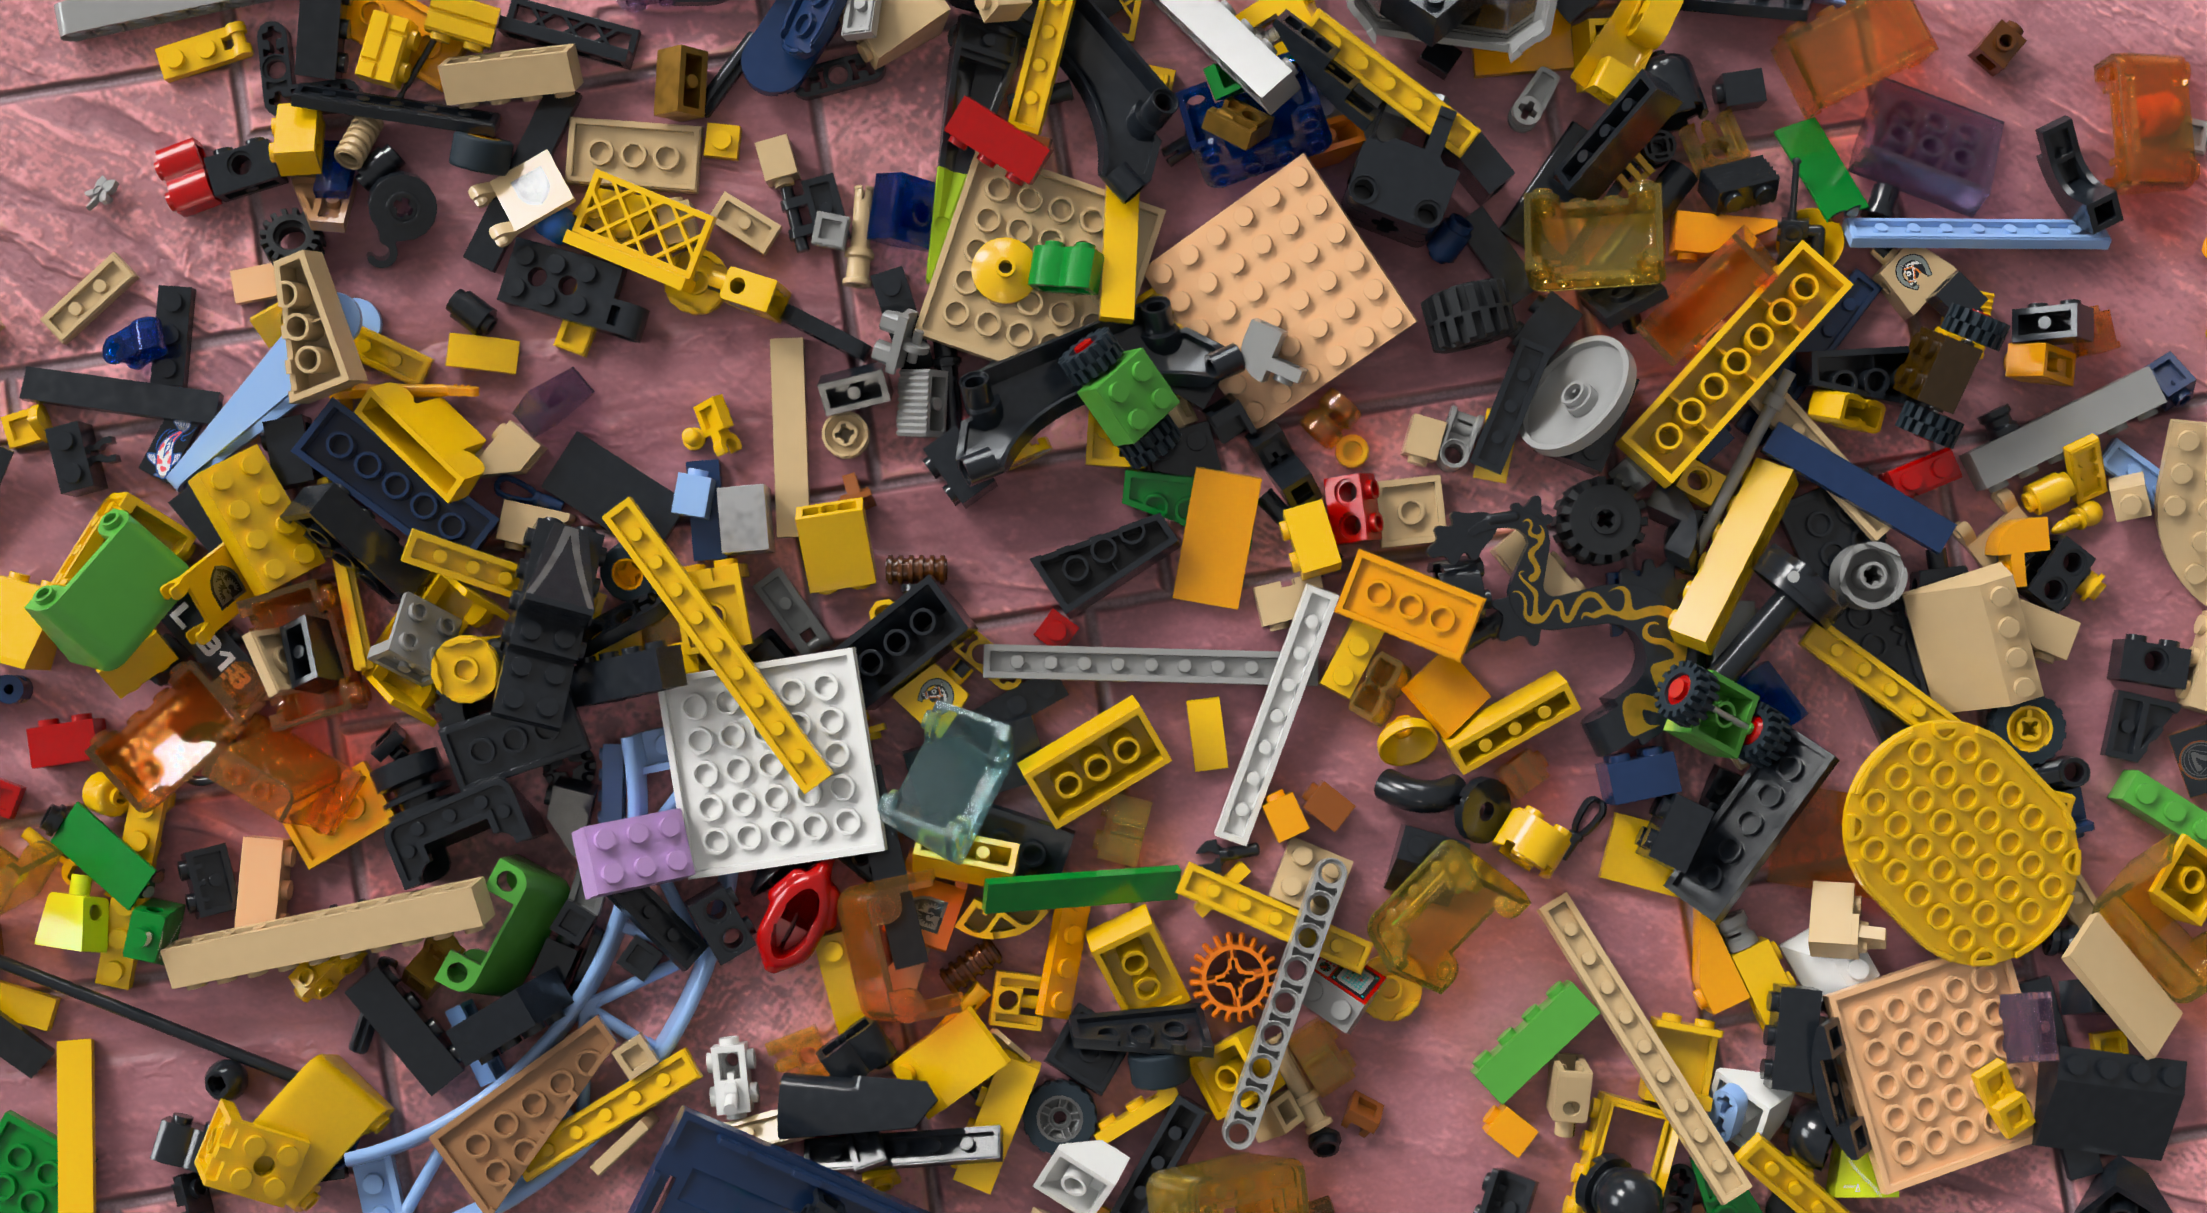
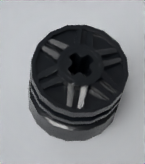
M437 747L416 752L370 772L369 775L377 794L394 792L396 797L383 806L384 812L399 807L401 809L400 813L388 818L389 824L398 818L456 794V792L440 796L439 791L451 786V780L437 782L433 780L432 776L445 768Z

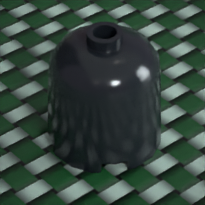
M1664 50L1652 52L1644 70L1668 82L1683 101L1660 129L1673 133L1689 127L1687 120L1697 115L1700 120L1705 118L1709 113L1708 107L1690 60L1684 55L1665 53Z

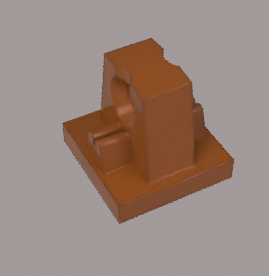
M855 472L842 476L847 494L841 495L838 501L863 497L865 510L877 506L869 487L861 489Z

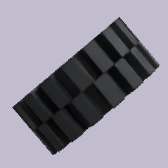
M286 208L281 209L282 216L280 217L273 213L270 215L273 222L270 223L265 220L263 223L265 230L260 229L259 235L262 239L260 244L272 265L274 261L301 250L322 252L323 256L325 254L323 247H326V240L323 232L311 230L304 212L301 214L298 208H292V214H289ZM294 232H301L305 235V242L298 248L287 250L281 247V240L286 235Z

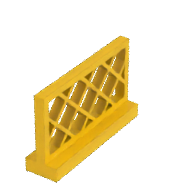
M595 169L572 230L567 229L562 242L680 291L692 294L696 281H693L717 218ZM602 179L612 182L617 195L601 202L598 189ZM620 186L625 187L629 190L622 192ZM635 193H640L646 207L631 214L625 198ZM649 198H652V199L657 200V201H659V202H656V203H654V204H651V201H650ZM619 201L625 217L610 224L604 208ZM669 205L676 219L660 226L654 210ZM679 210L684 211V212L689 213V214H686V215H684V216L681 217V214H680ZM599 211L604 227L593 232L584 229L588 215ZM649 213L655 229L639 235L634 219ZM695 217L706 220L701 234L690 238L684 222ZM628 223L634 239L623 244L618 243L613 229ZM678 225L684 242L669 248L663 232ZM607 232L609 239L601 235ZM658 235L664 251L653 256L647 255L642 241ZM637 244L639 251L630 247ZM685 247L688 248L691 256L686 270L677 267L672 253ZM666 256L668 263L659 259Z

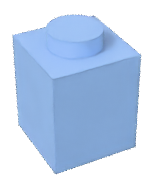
M689 468L688 474L678 472L672 513L706 520L710 519L716 480L708 477V471Z

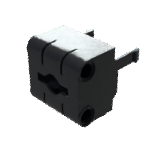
M1383 101L1378 106V109L1381 111L1372 134L1363 142L1359 155L1355 160L1347 181L1348 186L1340 205L1353 225L1410 247L1419 248L1427 244L1442 221L1460 171L1445 166L1440 157L1457 111L1441 106L1431 134H1427L1421 148L1397 138L1386 142L1373 139L1387 104Z

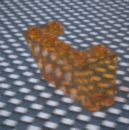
M193 660L180 662L169 672L171 678L168 684L172 688L166 687L158 692L152 699L154 703L145 711H137L127 720V727L122 731L112 730L108 732L103 730L90 740L91 746L84 751L140 813H148L163 803L243 733L250 724V721L229 695L200 663Z

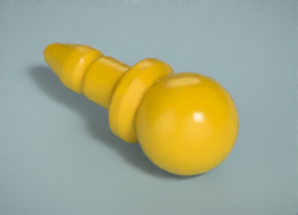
M2093 500L2079 504L2069 511L2068 517L2058 521L2052 527L2051 533L2063 534L2074 528L2083 530L2087 526L2098 524L2103 517L2101 505Z

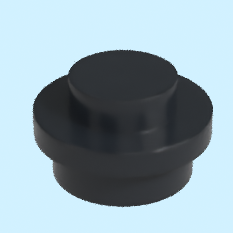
M51 804L47 809L39 828L46 831V835L51 837L57 832L68 815L66 814L67 806Z
M1324 1127L1308 1137L1309 1148L1313 1151L1314 1155L1321 1158L1331 1157L1338 1153L1342 1142L1340 1133L1329 1127Z

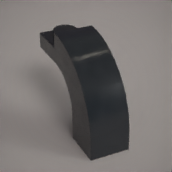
M2064 115L2036 129L2041 154L2036 156L2039 167L2051 193L2064 212L2078 226L2092 234H2096L2123 221L2117 191L2098 181L2083 159L2072 118Z

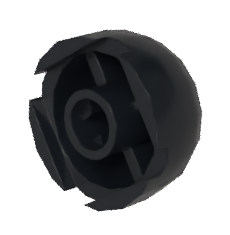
M1809 1101L1799 1107L1795 1116L1788 1113L1782 1133L1788 1135L1787 1146L1791 1155L1797 1161L1822 1172L1829 1155L1826 1152L1829 1151L1834 1137L1823 1118L1818 1101Z

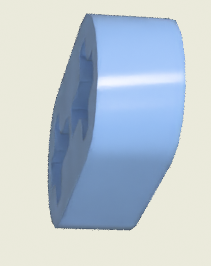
M1728 1083L1715 1091L1711 1112H1708L1709 1118L1724 1142L1739 1134L1748 1107L1746 1093L1739 1085L1734 1083Z

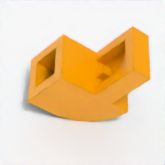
M2027 517L2007 520L1995 527L1987 539L1985 555L1998 556V562H2001L2013 574L2016 588L2027 587L2024 553L2050 550L2048 517Z

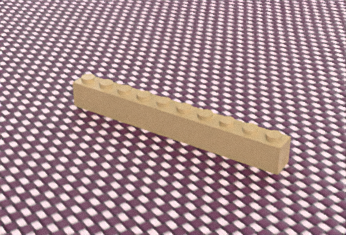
M482 876L178 939L162 949L160 953L172 989L186 986L187 990H195L207 985L210 981L217 980L218 984H225L244 974H247L248 978H254L267 973L269 969L278 968L279 972H284L299 966V963L309 962L310 966L318 965L328 961L333 956L339 955L340 959H348L360 954V951L368 949L371 950V953H378L391 948L392 944L402 943L403 947L420 943L423 941V938L432 936L434 940H442L454 935L456 931L465 930V934L476 933L485 929V924L496 914L485 878Z

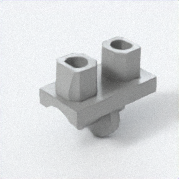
M909 308L903 313L887 310L882 314L879 329L892 333L894 336L892 343L881 339L876 341L871 358L886 365L884 372L894 375L898 368L904 367L905 360L916 364L918 355H927L929 353L930 345L922 341L924 331L920 329L914 330L918 311Z

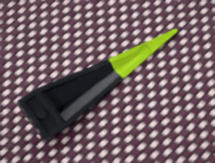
M963 13L958 16L952 48L949 50L926 273L927 284L931 282L975 154V150L969 146L964 151L948 141L951 135L945 132L944 129L964 95L974 99L997 114L1018 65L1024 35L1016 30L994 23H984L982 19Z

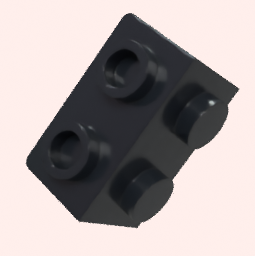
M1493 1168L1492 1172H1488L1484 1178L1482 1191L1485 1193L1482 1203L1475 1207L1473 1213H1530L1539 1182L1505 1168Z

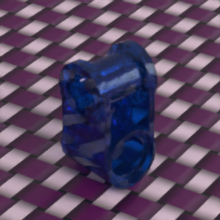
M151 316L138 318L119 332L109 336L102 348V355L107 363L113 365L124 363L129 368L135 370L142 369L152 361L165 356L168 352L162 322L159 318Z

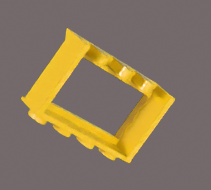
M1601 1090L1598 1091L1597 1098L1593 1097L1590 1101L1588 1117L1592 1118L1589 1129L1584 1130L1581 1135L1579 1149L1583 1150L1580 1163L1576 1162L1573 1166L1571 1182L1574 1183L1571 1196L1567 1195L1565 1197L1562 1213H1584L1582 1207L1577 1205L1575 1201L1576 1185L1581 1173L1586 1176L1589 1170L1596 1164L1592 1160L1602 1155L1614 1106L1665 1120L1650 1176L1661 1188L1662 1196L1664 1197L1679 1137L1659 1106Z

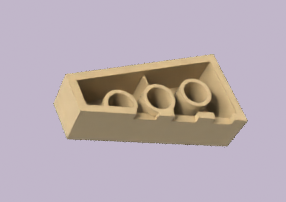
M301 250L274 261L278 307H282L284 324L281 326L282 339L286 341L288 360H285L286 374L290 375L291 391H288L289 403L310 404L368 381L323 253Z

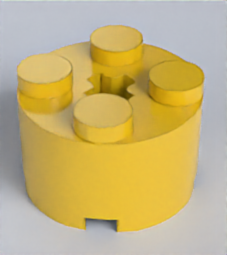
M1527 805L1525 809L1521 807L1513 808L1494 838L1492 845L1501 846L1498 851L1518 866L1529 872L1534 866L1541 870L1538 876L1550 879L1570 847V838L1573 834L1558 824H1555L1554 827L1543 820L1545 815L1531 806Z

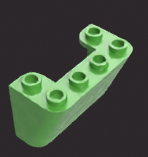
M520 854L500 858L486 883L489 892L513 904L489 951L475 948L461 954L450 949L434 979L435 981L458 992L503 997L523 985L547 937H549L552 931L549 929L569 897L570 887L567 881L559 875ZM504 871H507V883L513 889L511 891L503 890L498 884V878ZM453 963H457L455 967L450 968Z

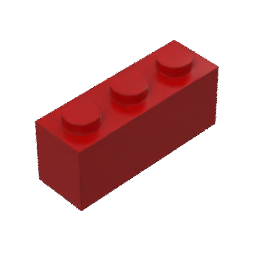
M965 95L944 129L945 132L951 135L948 141L964 151L968 146L979 153L977 156L979 161L994 169L996 164L1007 170L1005 177L1021 187L1024 182L1029 185L1034 184L1054 151Z

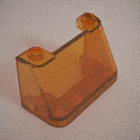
M2127 52L2111 54L2095 64V82L2104 81L2107 84L2102 88V93L2109 94L2115 151V157L2109 160V167L2115 166L2114 175L2112 178L2104 180L2105 185L2116 190L2117 195L2179 191L2190 188L2200 176V164L2195 158L2188 84L2191 76L2189 62L2185 61L2182 55Z

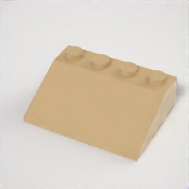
M2001 562L1902 594L1929 697L1950 713L2008 707L2044 696L2014 576Z

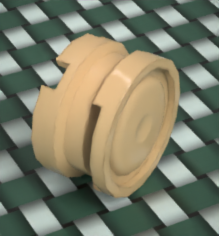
M848 411L831 415L825 421L822 428V440L825 447L834 456L842 459H853L860 456L867 449L870 442V430L867 423L858 414Z

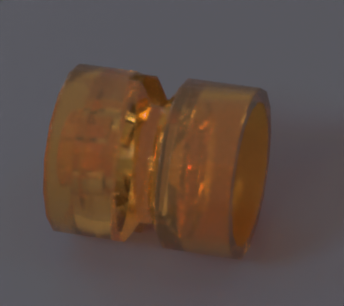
M1332 387L1318 400L1319 408H1311L1299 422L1313 439L1330 451L1342 439V430H1350L1362 416L1361 412L1350 400ZM1329 413H1333L1336 416L1334 421L1328 416Z

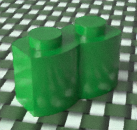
M1047 240L1045 245L1034 246L1028 285L1037 291L1046 293L1098 295L1105 255L1096 250V246L1091 243L1076 242L1075 246L1065 247V244L1062 242Z

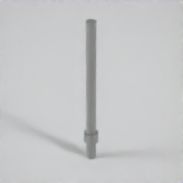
M1784 368L1772 392H1767L1762 402L1764 407L1699 528V554H1702L1777 411L1780 412L1786 402L1784 397L1796 376L1794 372Z

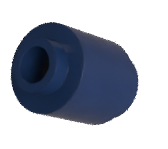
M1452 213L1449 218H1444L1426 244L1429 256L1439 264L1454 263L1471 239L1473 225L1466 218L1456 213Z

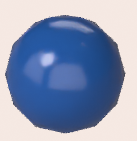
M565 207L535 224L534 229L551 242L562 245L564 244L562 241L567 229L572 230L576 219L573 212Z

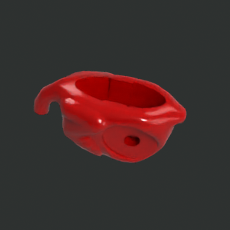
M836 858L819 860L810 870L797 867L769 890L768 900L770 903L756 935L758 950L766 971L775 974L803 964L814 953L826 931L836 927L841 896L838 887L831 881L832 868Z

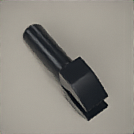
M1216 839L1206 840L1197 849L1196 854L1212 851L1216 855L1219 854V857L1215 858L1210 864L1205 863L1198 866L1216 874L1222 873L1221 867L1226 861L1258 856L1260 854V847L1255 842L1247 844V846L1238 845L1222 848L1217 844Z

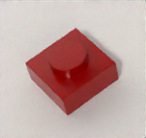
M1053 608L1033 635L1048 646H1067L1080 627Z
M0 777V816L7 819H15L27 787Z

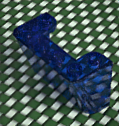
M1289 52L1278 55L1281 60L1286 57L1290 61H1295ZM1299 66L1296 68L1298 74L1295 77L1301 89L1272 115L1263 109L1247 92L1234 96V98L1275 118L1269 136L1246 151L1201 128L1207 110L1211 107L1222 108L1224 100L1215 103L1207 81L1175 92L1191 150L1202 177L1208 186L1212 188H1225L1234 183L1286 166L1303 153L1311 157L1323 153L1331 146L1333 141L1332 134L1317 89ZM1202 95L1205 97L1200 104L1190 105L1187 103L1193 96Z

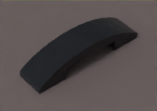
M1832 1017L1817 1027L1814 1036L1811 1058L1813 1084L1819 1108L1831 1134L1851 1160H1858L1872 1148L1864 1117L1850 1116L1836 1057L1847 1049L1839 1017Z

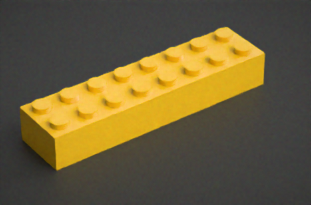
M1801 240L1615 445L1664 489L1669 487L1854 284L1804 240Z

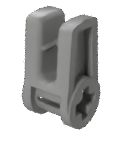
M1544 66L1540 67L1510 109L1507 119L1509 126L1518 133L1529 132L1540 120L1560 80V76L1551 69ZM1524 109L1530 112L1526 120L1520 117Z

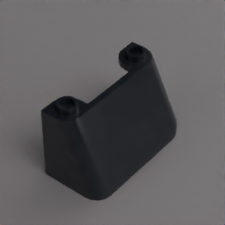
M496 778L392 821L385 829L384 839L404 890L427 885L447 875L451 867V859L446 847L488 829H492L493 834L501 832L510 834L514 837L516 843L533 840L549 832L539 811L508 780Z

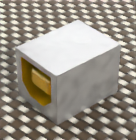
M765 484L717 488L722 554L737 556L775 552L770 488Z

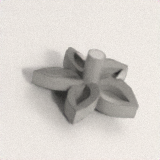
M102 175L97 180L94 189L84 192L91 199L86 208L91 211L99 202L104 205L112 203L113 198L110 195L116 192L119 183L116 180H107Z

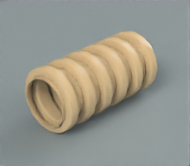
M354 116L334 152L336 161L345 168L351 170L360 169L384 127L383 121Z

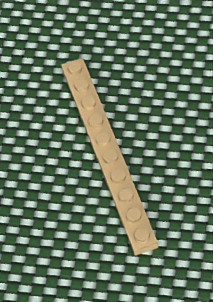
M1566 892L1536 910L1719 1203L1725 1205L1752 1188V1184L1569 894Z

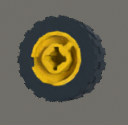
M2045 695L2013 706L1992 708L1990 713H1987V722L1984 725V729L1995 733L2005 740L2030 766L2046 763L2047 759L2055 757V753L2061 750L2062 742L2066 739L2067 734L2065 732L2066 720L2063 719L2062 710L2055 705L2052 699H2047Z

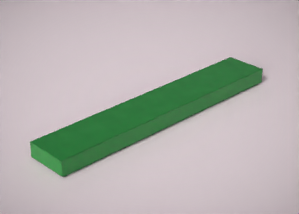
M1178 865L985 878L982 909L985 914L1177 900L1178 894L1175 891L1180 882L1182 871Z

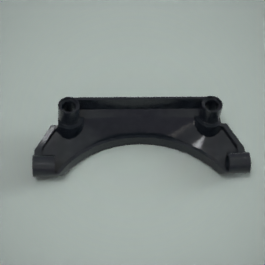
M947 0L955 8L980 14L974 0ZM1032 0L1033 3L1017 21L1001 23L1029 39L1039 0ZM1076 0L1059 66L1077 89L1091 118L1097 141L1098 176L1122 204H1126L1151 181L1162 143L1156 132L1161 130L1177 111L1179 101L1177 96L1164 84L1093 0Z
M1153 296L1135 305L1133 324L1097 320L984 368L964 374L959 380V385L966 412L970 417L962 420L955 457L958 470L970 487L1009 471L1018 454L1036 434L1061 416L1085 405L1077 391L1086 383L1083 382L1079 386H1074L1058 364V360L1064 352L1070 350L1069 348L1072 345H1076L1080 339L1086 338L1089 333H1094L1097 329L1109 328L1124 351L1143 348L1169 386L1207 387L1245 371L1243 355L1234 343L1224 346L1188 327L1180 329L1174 323L1171 302L1167 297Z

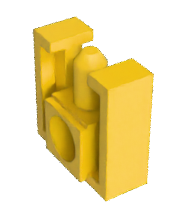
M995 969L988 1018L989 1025L1041 1032L1042 1016L1020 1014L1021 1008L1036 1009L1038 996L1023 994V989L1039 990L1042 975ZM1010 990L1015 992L1016 1001L1012 1006L1002 1007L999 1005V997L1004 991Z

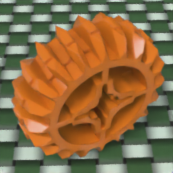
M1227 931L1225 933L1227 942L1221 943L1218 935H1214L1213 941L1216 947L1211 949L1209 944L1204 942L1202 948L1208 954L1204 957L1199 953H1195L1194 959L1202 964L1201 967L1190 966V972L1199 974V978H1192L1189 980L1190 986H1201V989L1196 990L1193 996L1195 999L1203 996L1206 997L1200 1005L1203 1010L1208 1009L1211 1004L1214 1005L1211 1012L1213 1018H1216L1220 1011L1223 1010L1225 1011V1022H1230L1231 1013H1236L1237 1021L1241 1023L1244 1020L1243 1011L1248 1010L1251 1019L1256 1018L1254 1006L1258 1005L1262 1011L1264 1010L1265 1003L1261 1000L1264 997L1268 999L1270 993L1267 991L1268 987L1272 988L1274 980L1270 979V976H1275L1278 968H1268L1269 964L1276 961V957L1274 955H1269L1265 958L1262 956L1269 949L1266 944L1261 945L1258 949L1254 948L1258 942L1256 936H1252L1247 944L1244 943V932L1240 931L1238 940L1233 941L1232 933ZM1236 950H1242L1253 955L1258 960L1261 968L1253 969L1240 966ZM1226 951L1225 968L1213 975H1207L1211 962L1219 954ZM1232 960L1238 973L1244 974L1243 979H1239L1240 983L1237 984V993H1235V988L1231 981L1224 979L1226 974H1230L1229 970L1232 969ZM1262 978L1257 992L1250 999L1243 1002L1242 993L1244 986L1251 981H1255V979ZM1216 985L1229 988L1233 1004L1216 998L1208 986Z

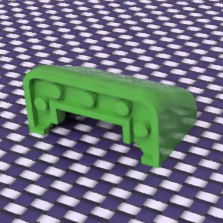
M115 508L101 518L98 526L99 534L106 541L65 587L46 585L39 588L34 593L30 602L24 607L70 662L102 671H112L122 666L172 609L178 600H174L172 597L169 600H165L160 593V587L179 577L189 569V566L128 512Z

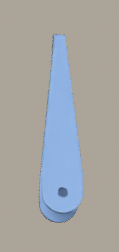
M337 292L353 340L358 336L362 326L377 333H382L383 322L381 314L371 302L360 298H351L346 294ZM282 336L176 466L169 472L166 479L177 492H182L189 486L188 481L198 472L231 457L264 431L262 422L280 419L300 405L289 403L288 391H291L290 375L286 374L285 360H288L286 341L282 339Z

